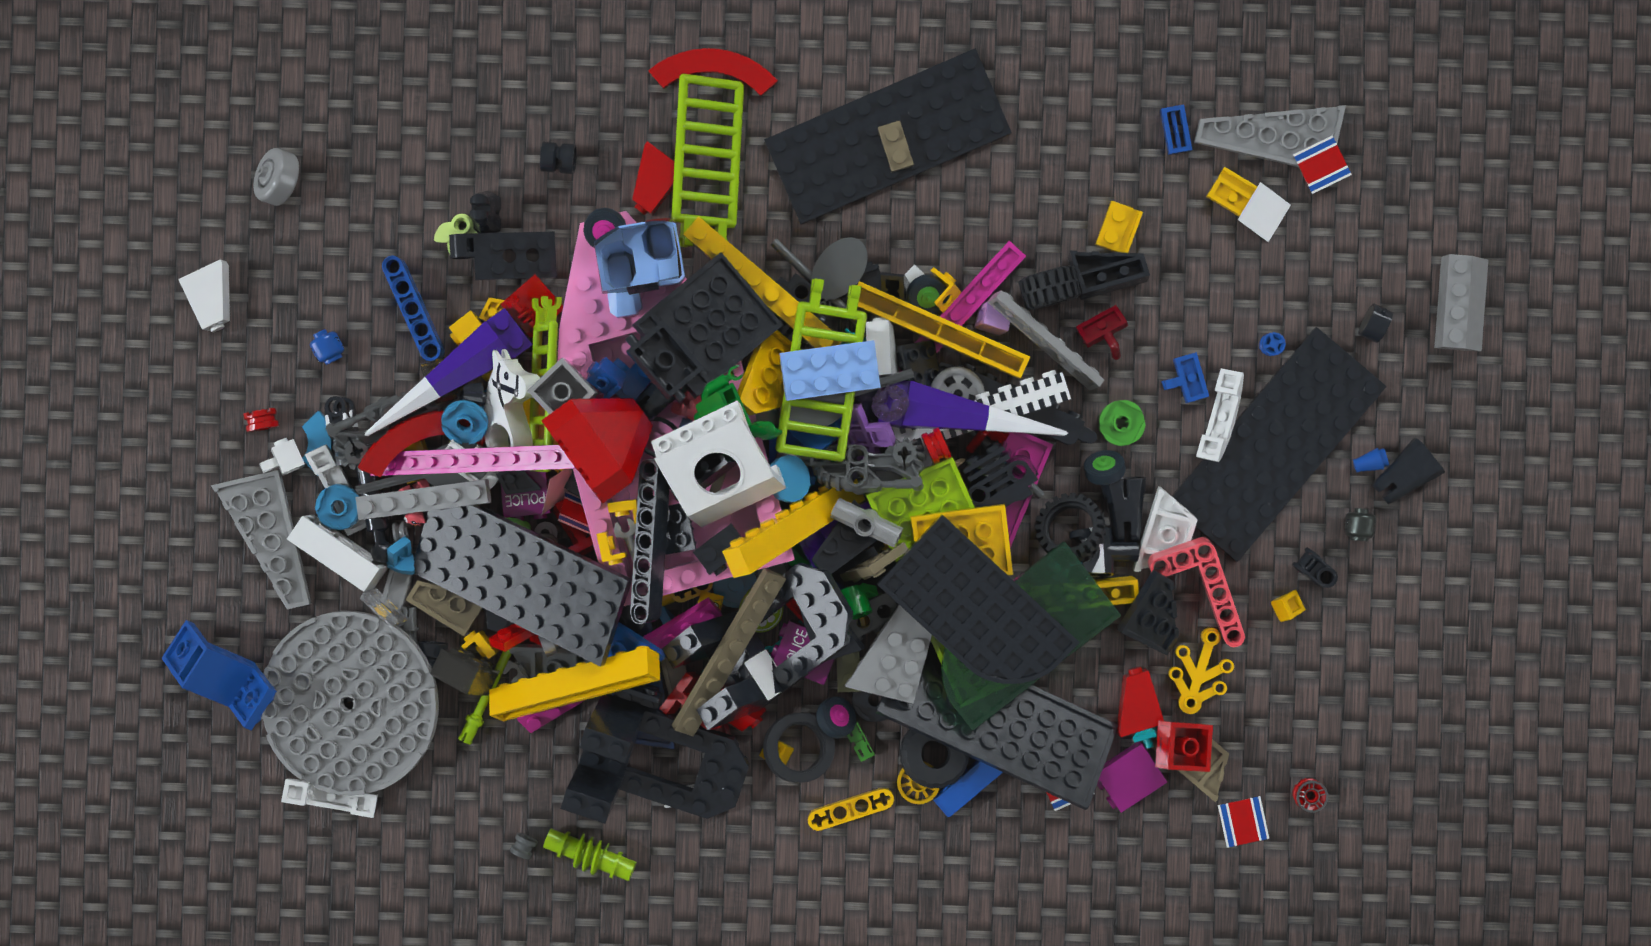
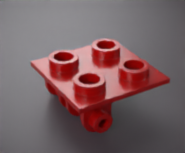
M536 274L500 304L530 338L533 337V327L536 321V311L532 307V299L539 298V306L543 308L541 296H548V299H552V306L555 304V296ZM562 304L560 308L557 309V315L563 311Z

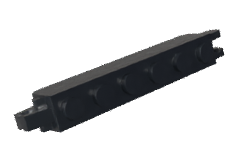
M943 362L939 364L940 372L950 367L970 369L981 379L985 392L989 391L990 395L999 393L997 388L1011 384L1012 388L1018 387L1009 382L1003 385L997 382L998 377L987 372L981 375L975 372L976 367L964 363L963 366H954ZM949 377L945 382L949 384V387L955 383L953 377ZM967 378L961 381L968 389L972 385L971 381ZM960 390L954 391L955 395L962 396ZM969 394L968 399L975 401L976 396ZM1058 404L1020 415L1021 417L1067 431L1068 434L1065 436L1046 435L1065 445L1074 444L1077 440L1092 444L1097 440L1096 432L1084 426L1085 421L1080 419L1082 415L1071 410L1065 413L1059 410L1061 406Z

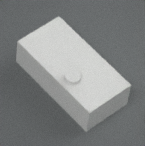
M315 515L302 516L287 540L363 592L374 589L388 569L386 563L375 561L371 553L339 531L324 526Z

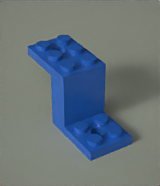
M188 620L184 622L162 657V660L183 689L228 706L242 726L251 731L261 720L263 712L268 704L274 700L275 693L277 692L255 662L209 643L196 625Z

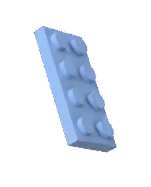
M874 340L779 353L786 401L881 388Z

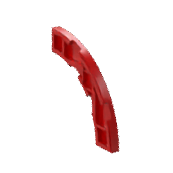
M702 48L681 52L664 59L648 70L663 89L679 80L681 74L703 72L725 74L737 78L751 87L760 97L778 82L768 70L752 59L721 49Z
M444 411L422 413L390 428L366 452L358 466L359 470L381 477L390 462L411 444L428 437L445 435L441 422ZM466 419L459 420V423L464 427L471 425Z

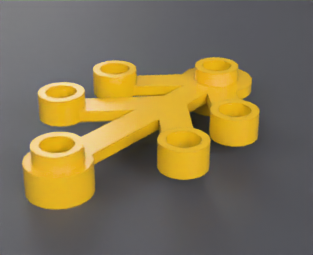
M1207 627L1201 633V640L1204 645L1197 667H1195L1190 657V649L1187 646L1179 645L1175 650L1176 656L1182 660L1192 680L1189 689L1182 679L1183 671L1179 667H1172L1168 671L1170 679L1175 682L1181 694L1178 701L1179 707L1187 714L1198 712L1203 701L1216 694L1223 695L1227 691V685L1224 682L1215 681L1212 687L1199 692L1202 683L1222 673H1231L1234 669V663L1231 660L1223 659L1218 665L1206 670L1213 646L1217 645L1221 639L1220 632L1213 627ZM1210 633L1215 634L1216 638L1214 641L1208 640ZM1185 648L1187 651L1186 655L1180 656L1179 650ZM1225 662L1230 663V668L1228 670L1223 669V664ZM1174 670H1179L1180 674L1177 678L1172 677ZM1218 684L1223 685V690L1221 692L1216 691V686ZM1189 699H1194V705L1192 707L1187 706V701Z

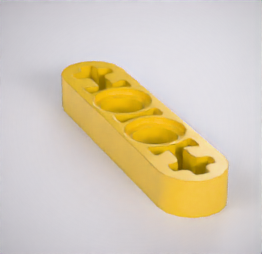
M882 787L816 808L809 813L808 824L813 830L820 831L886 810L893 805V793L890 789ZM880 793L890 796L886 804L878 801L875 802L876 808H872L869 796L873 795V800L879 799ZM860 799L868 802V808L863 812L855 808V803ZM841 806L846 809L847 813L844 818L839 819L834 816L833 811L836 807ZM825 810H830V817L833 822H828V818L823 819L821 825H818L817 822H812L815 814L823 817L827 815Z

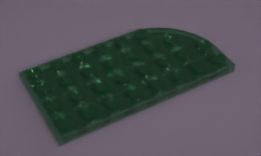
M1064 541L1013 580L1080 642L1065 659L1121 616ZM946 647L944 648L941 672L946 695L972 731L1040 679L1019 684H1003L989 681L973 673Z

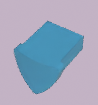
M404 536L387 548V567L401 574L413 575L415 573V561L411 550V541Z

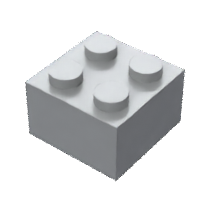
M561 358L527 390L549 414L570 399H594L599 394L565 358Z

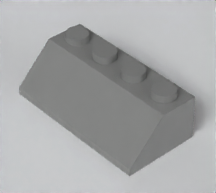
M1454 254L1441 257L1434 348L1482 351L1488 259Z

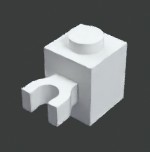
M287 438L274 443L275 447L271 448L274 458L260 463L263 473L279 467L282 476L303 468L305 465L294 439L288 441Z

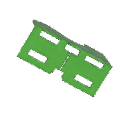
M856 720L861 733L855 725L852 731L853 736L851 737L848 734L847 737L850 742H855L854 750L862 762L875 756V753ZM867 744L869 745V747H870L872 753H870V751H869V749H868V747H867ZM859 749H861L862 753L864 754V757H861L858 751Z

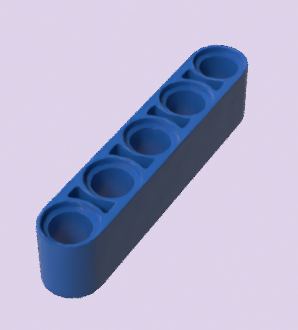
M388 256L382 263V269L423 359L431 362L440 361L444 357L445 350L409 268L401 258ZM398 261L400 265L399 270L396 273H392L390 265ZM407 282L409 290L407 293L401 294L399 287L402 283ZM416 303L419 308L418 312L415 315H410L409 307L411 304ZM426 324L428 332L425 336L421 337L418 334V328L420 325ZM431 345H435L438 351L436 356L431 358L427 350Z
M976 760L956 782L944 787L932 800L947 817H950L1003 772Z

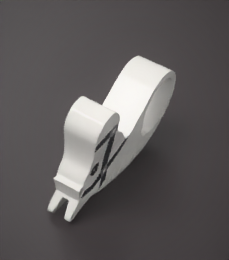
M502 349L501 355L497 350H493V371L488 382L484 411L489 421L487 432L484 435L487 448L509 447L508 434L511 447L533 446L532 434L523 408V402L533 398L527 390L540 377L537 374L526 372L518 363V359L510 358L506 349Z

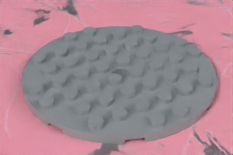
M336 611L311 618L298 625L281 640L274 649L268 666L264 669L263 674L277 691L274 700L268 704L261 718L264 721L268 734L266 735L267 740L283 765L297 778L310 782L316 789L327 793L348 796L364 795L382 790L398 782L416 767L425 755L434 737L439 714V698L432 668L416 642L401 628L382 617L360 611ZM346 697L354 699L352 709L345 707L344 699Z

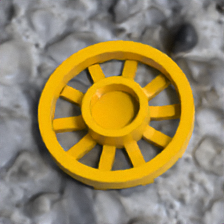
M924 762L927 766L933 767L931 764ZM903 768L901 769L897 778V786L905 800L913 804H924L931 801L937 795L939 788H929L934 792L928 796L925 791L928 787L917 784L908 775L904 774ZM902 777L910 780L908 783L901 784ZM910 786L911 788L905 794L902 787ZM912 791L916 792L915 799L908 797ZM919 792H923L926 799L918 800Z

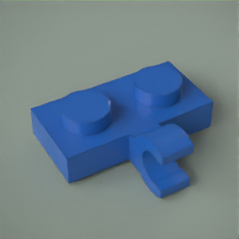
M1197 352L1173 359L1178 377L1162 381L1163 389L1168 390L1181 386L1185 403L1209 397Z
M616 358L613 363L623 370L627 376L622 388L615 394L619 398H634L636 400L651 381L636 363L629 368L619 358Z

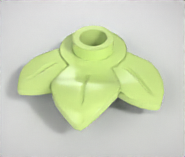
M458 214L451 222L441 224L435 233L434 241L447 243L450 254L449 235L477 233L474 230L472 218L466 214ZM463 221L466 222V228L460 230L459 224Z

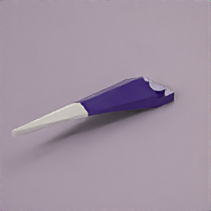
M505 308L482 323L365 432V436L375 433L413 411L492 371L493 350H497L501 355L502 349H506L510 358L516 359L533 346L508 311Z
M904 380L883 387L878 422H890L891 427L935 429L938 427L939 429L1016 432L1059 436L1068 434L1067 431L911 380Z

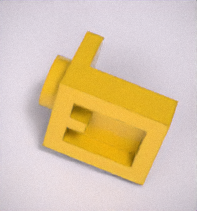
M637 499L607 503L609 513L615 512V517L630 515L629 510H633L634 523L636 524Z
M608 531L596 534L602 562L608 561L609 565L623 563L622 558L628 556L627 552L612 553V550L616 549L613 535L609 536Z
M483 630L478 633L472 631L464 638L465 643L461 646L463 649H466L475 642L477 644L475 648L482 657L486 656L488 659L499 652L497 648L490 645L489 638Z

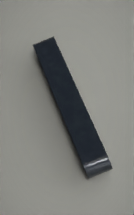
M654 458L645 459L639 468L630 607L631 618L637 624L654 622L660 618L662 612L670 486Z

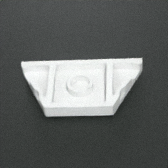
M1158 487L1139 545L1138 562L1133 564V571L1135 572L1149 568L1148 559L1152 554L1191 541L1197 518L1162 487ZM1186 553L1178 554L1176 561H1185ZM1157 561L1154 564L1155 568L1165 566L1164 561Z

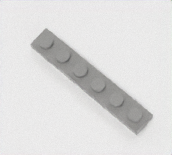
M1000 290L990 297L987 302L1088 390L1101 386L1104 379L1100 376L1099 372L1082 361L1083 359L1078 353L1072 352L1067 348L1062 339L1052 335L1046 325L1037 322L1026 308L1020 307L1014 302L1010 294Z
M488 479L355 497L358 520L491 502Z

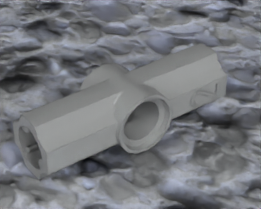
M841 498L837 500L830 516L854 528L860 536L873 537L894 548L903 532L902 527L879 517L876 511L872 509L864 510ZM862 519H867L871 526H866Z

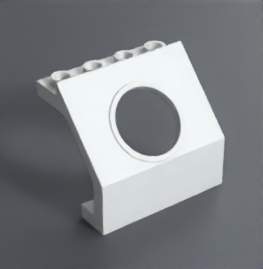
M738 401L651 441L656 458H654L655 462L687 517L700 527H704L786 489L780 468L777 465L770 467L749 429L742 406ZM723 453L729 455L737 462L741 476L737 483L713 493L699 485L695 478L694 470L697 462L705 455Z

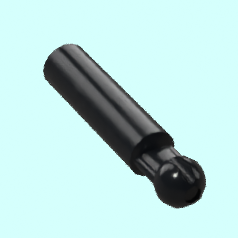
M356 464L359 485L382 479L378 476H370V473L359 470V464ZM379 489V490H375V491L363 493V494H360V495H361V496H367V495H374V494H382V493H384V490H383V489ZM388 516L365 519L367 531L373 533L375 544L371 548L372 558L379 563L388 562L387 548L391 546L387 542L385 531L390 528Z

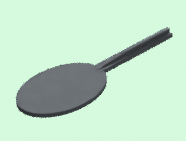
M847 237L837 240L828 246L816 261L811 282L815 278L824 280L821 300H832L842 297L848 293L849 285H856L863 276L868 255L865 245L859 239Z
M912 368L880 378V387L883 388L913 378L914 372ZM880 388L855 391V397ZM846 393L805 399L844 405ZM791 406L789 420L828 426L838 420L842 414Z
M462 443L459 445L465 449H471L479 444ZM443 445L436 450H445L449 445ZM472 472L471 474L480 480L487 472ZM459 473L397 475L355 487L359 495L423 478L433 486L470 481Z

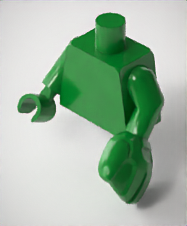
M740 365L731 367L727 375L724 376L722 374L706 384L701 394L702 401L696 404L697 413L694 415V421L738 401L742 406L749 429L754 438L770 440L783 433L782 430L777 429L770 421L751 423L734 384H729V381H737L745 375V373L739 377L734 375L733 370Z

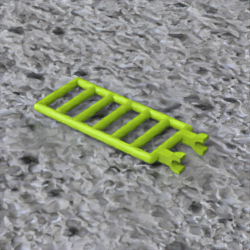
M681 74L679 77L671 218L674 222L681 223L680 247L687 248L688 246H693V243L683 234L698 216L708 225L715 226V231L726 240L727 228H734L737 224L744 100L743 82L691 74ZM688 84L735 90L734 104L688 98ZM687 107L734 113L733 127L686 121ZM686 130L732 136V149L685 144ZM684 153L731 159L730 173L684 167ZM683 176L730 182L729 196L682 190ZM682 200L728 205V219L681 214Z
M812 279L809 302L801 301L797 305L790 352L801 350L802 335L847 343L863 342L867 314L863 311H857L862 286L849 285L846 308L820 304L824 280ZM806 312L857 320L855 334L804 326ZM855 391L846 392L844 405L805 398L786 401L784 393L778 427L783 433L777 437L776 451L837 462L844 461ZM791 406L842 414L841 427L835 428L789 420ZM793 430L838 437L837 452L786 444L787 431Z
M541 296L543 308L539 306V298L532 299V307L536 311V321L533 327L532 373L537 374L540 378L557 363L558 323L556 319L557 309L562 304V297H555V304L552 306V299H548V296ZM543 331H548V345H542ZM547 354V368L541 369V356ZM530 398L529 427L533 446L553 445V437L541 421L549 413L545 410V415H539V403L534 398ZM539 425H544V439H538ZM530 470V471L550 472L551 470Z

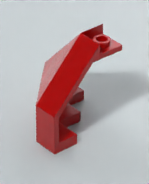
M634 398L570 399L541 420L602 504L633 482L653 428V424Z

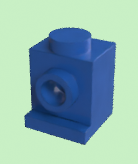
M604 357L599 363L595 361L587 370L589 375L586 380L604 394L603 398H610L622 388L627 374L607 357Z

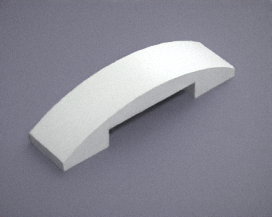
M1221 368L1215 387L1217 392L1206 435L1202 434L1196 457L1216 462L1221 460L1236 421L1244 373Z
M327 444L305 454L315 475L318 474L325 488L335 484L347 485L353 488L341 465L336 466L335 456ZM337 501L334 504L338 514L344 510L342 501ZM365 519L358 520L352 527L344 529L346 534L349 536L366 528Z
M285 779L281 802L302 806L306 804L348 811L353 815L374 818L378 794L371 792L353 796L337 795L316 789L314 785L305 780Z

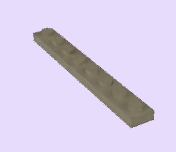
M763 568L671 726L675 731L690 736L695 735L702 723V719L696 709L721 691L784 584L786 578L783 575Z

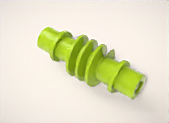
M551 828L548 832L543 848L556 852L559 858L563 855L574 859V868H578L582 863V871L584 872L591 866V875L601 870L609 873V878L612 879L614 876L627 881L631 879L637 862L623 857L622 852L615 854L608 851L610 843L604 849H601L602 840H599L593 846L594 837L591 836L587 843H585L584 833L580 839L570 836L571 832L569 831L564 834Z

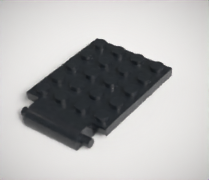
M720 252L632 325L642 338L638 340L633 333L629 335L625 340L631 347L626 353L666 400L673 396L678 402H681L686 397L680 390L682 387H685L693 398L696 399L702 394L707 383L727 373L731 367L740 362L783 324L722 252Z

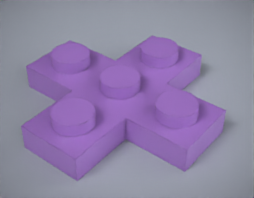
M853 404L847 445H862L867 449L868 453L881 454L879 447L894 446L896 437L890 422L869 423L862 404ZM837 438L831 445H838L839 438ZM858 456L857 460H863L864 456Z

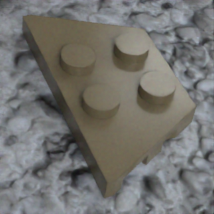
M1157 738L1152 740L1154 747L1151 748L1155 751L1157 748ZM1212 739L1210 772L1178 771L1216 802L1219 797L1218 792L1223 781L1224 768L1227 764L1229 753Z

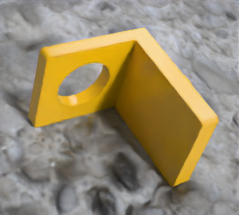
M933 267L931 272L947 287L934 302L939 310L944 313L962 292L956 286V280L949 273L945 272L942 274ZM950 295L948 301L943 304L944 299Z

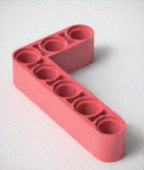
M1204 537L1196 538L1156 552L1149 557L1148 567L1151 572L1155 570L1166 577L1197 566L1221 636L1230 647L1242 645L1245 640V634L1216 549L1210 540ZM1201 546H1209V550L1207 553H1198V550ZM1180 553L1187 554V558L1183 562L1176 561V557ZM1157 561H1164L1165 566L1162 569H1154V564ZM1209 567H1216V572L1213 575L1208 576L1205 574ZM1223 588L1224 591L1222 595L1217 597L1213 596V591L1215 589ZM1224 609H1230L1229 616L1220 617V613ZM1230 631H1238L1236 637L1231 639L1227 638V635Z

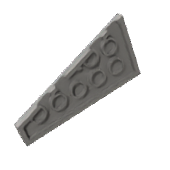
M1346 105L1200 119L1194 143L1299 167L1293 154L1332 135L1336 143L1338 142Z
M280 470L211 485L223 502L224 508L234 520L235 526L251 552L255 554L260 562L262 570L268 575L273 588L286 609L312 604L299 547L287 540L294 526Z
M898 604L892 616L889 617L871 644L870 649L856 667L857 669L846 682L845 687L913 704L932 634Z

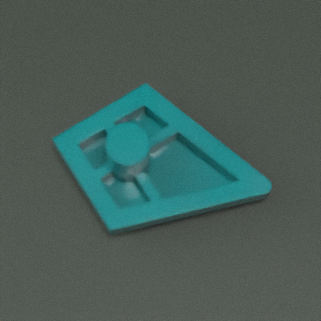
M1158 726L1135 733L1133 737L1134 743L1143 741L1145 749L1154 747L1151 738L1157 736Z

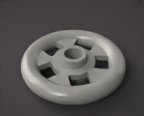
M950 367L941 371L931 384V387L954 394L955 390H960L962 393L961 397L966 399L969 398V394L975 396L985 392L983 383L977 374L964 367ZM949 377H953L955 383L947 387L944 381ZM964 378H967L972 383L969 389L961 383Z

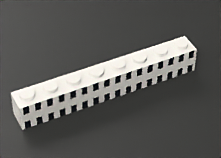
M1053 370L1043 373V379L1034 381L1033 377L1020 381L1021 386L1012 388L1011 384L997 388L999 393L990 395L989 391L975 395L977 399L975 402L1020 416L1070 400L1071 397L1063 372L1056 374V371ZM892 427L894 435L900 443L903 442L905 437L908 438L909 442L915 438L918 445H923V447L925 444L921 435L933 432V429ZM940 429L944 440L974 431Z

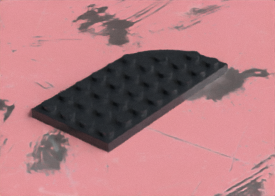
M942 514L877 583L881 589L968 669L989 681L1003 684H1019L1041 678L1054 670L1080 643Z

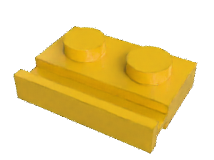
M1224 167L1206 197L1235 215L1240 216L1257 186Z
M1111 201L1095 245L1114 252L1128 253L1143 212Z

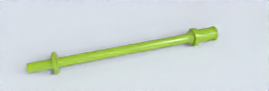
M509 650L502 652L474 712L470 715L468 714L465 718L467 722L458 739L460 741L464 740L463 742L466 744H472L478 728L482 727L484 723L482 715L489 702V689L496 688L512 655Z

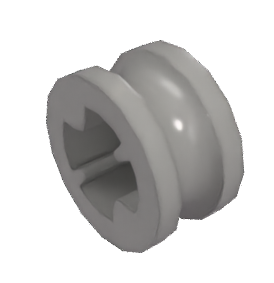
M402 521L401 524H397V522L392 524L395 542L404 536L409 539L408 527L405 521Z

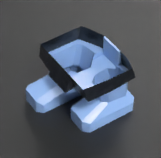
M672 218L652 219L645 222L618 226L594 241L602 294L608 295L610 313L617 318L639 314L643 308L640 293L659 290V286L681 284L685 278L677 225L672 222Z

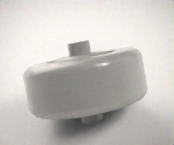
M280 148L270 149L262 157L253 183L254 194L257 199L274 206H279L288 200L294 191L299 176L297 157L293 153Z

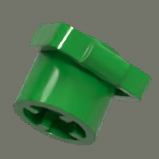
M861 583L860 585L841 590L853 610L852 620L865 617L873 612L869 600L878 596L877 586Z

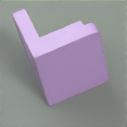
M988 302L978 308L974 328L998 336L1008 332L1010 321Z

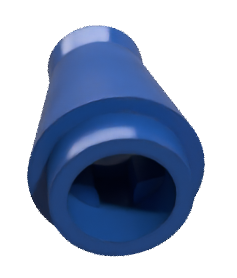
M1376 448L1359 458L1353 459L1356 473L1361 471L1384 470V467L1389 466V461L1385 449L1378 450Z

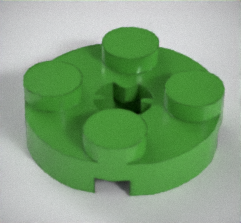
M1113 401L1105 406L1100 413L1098 420L1099 431L1103 438L1113 445H1130L1140 439L1145 430L1143 412L1138 405L1131 401ZM1125 417L1127 419L1125 422H1128V426L1122 427L1120 430L1117 428L1116 420Z

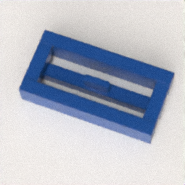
M1184 104L1162 108L1160 113L1168 155L1191 151L1192 145ZM1175 111H1179L1185 142L1184 147L1181 146ZM1169 112L1176 144L1174 149L1167 117Z

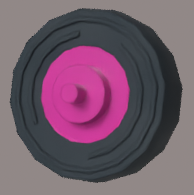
M600 208L594 210L584 222L583 232L586 241L595 248L594 241L612 229L626 225L625 219L614 209Z
M835 696L824 700L819 705L817 722L826 735L832 738H841L854 730L856 714L854 708L847 700Z

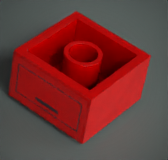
M1158 721L1155 767L1168 770L1210 772L1213 725Z

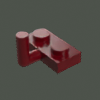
M1117 305L1076 326V330L1087 348L1105 339L1110 347L1112 358L1114 360L1121 358L1119 344L1113 334L1128 327V322Z

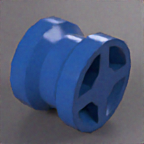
M1276 332L1264 335L1259 342L1261 352L1267 356L1282 353L1286 346L1284 337Z

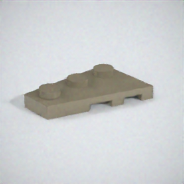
M904 542L900 543L892 550L891 548L886 549L882 553L839 575L843 582L853 581L854 583L861 579L866 580L872 576L875 578L886 571L884 567L904 554L908 548Z
M420 580L416 582L406 598V601L462 636H466L483 609L436 584Z

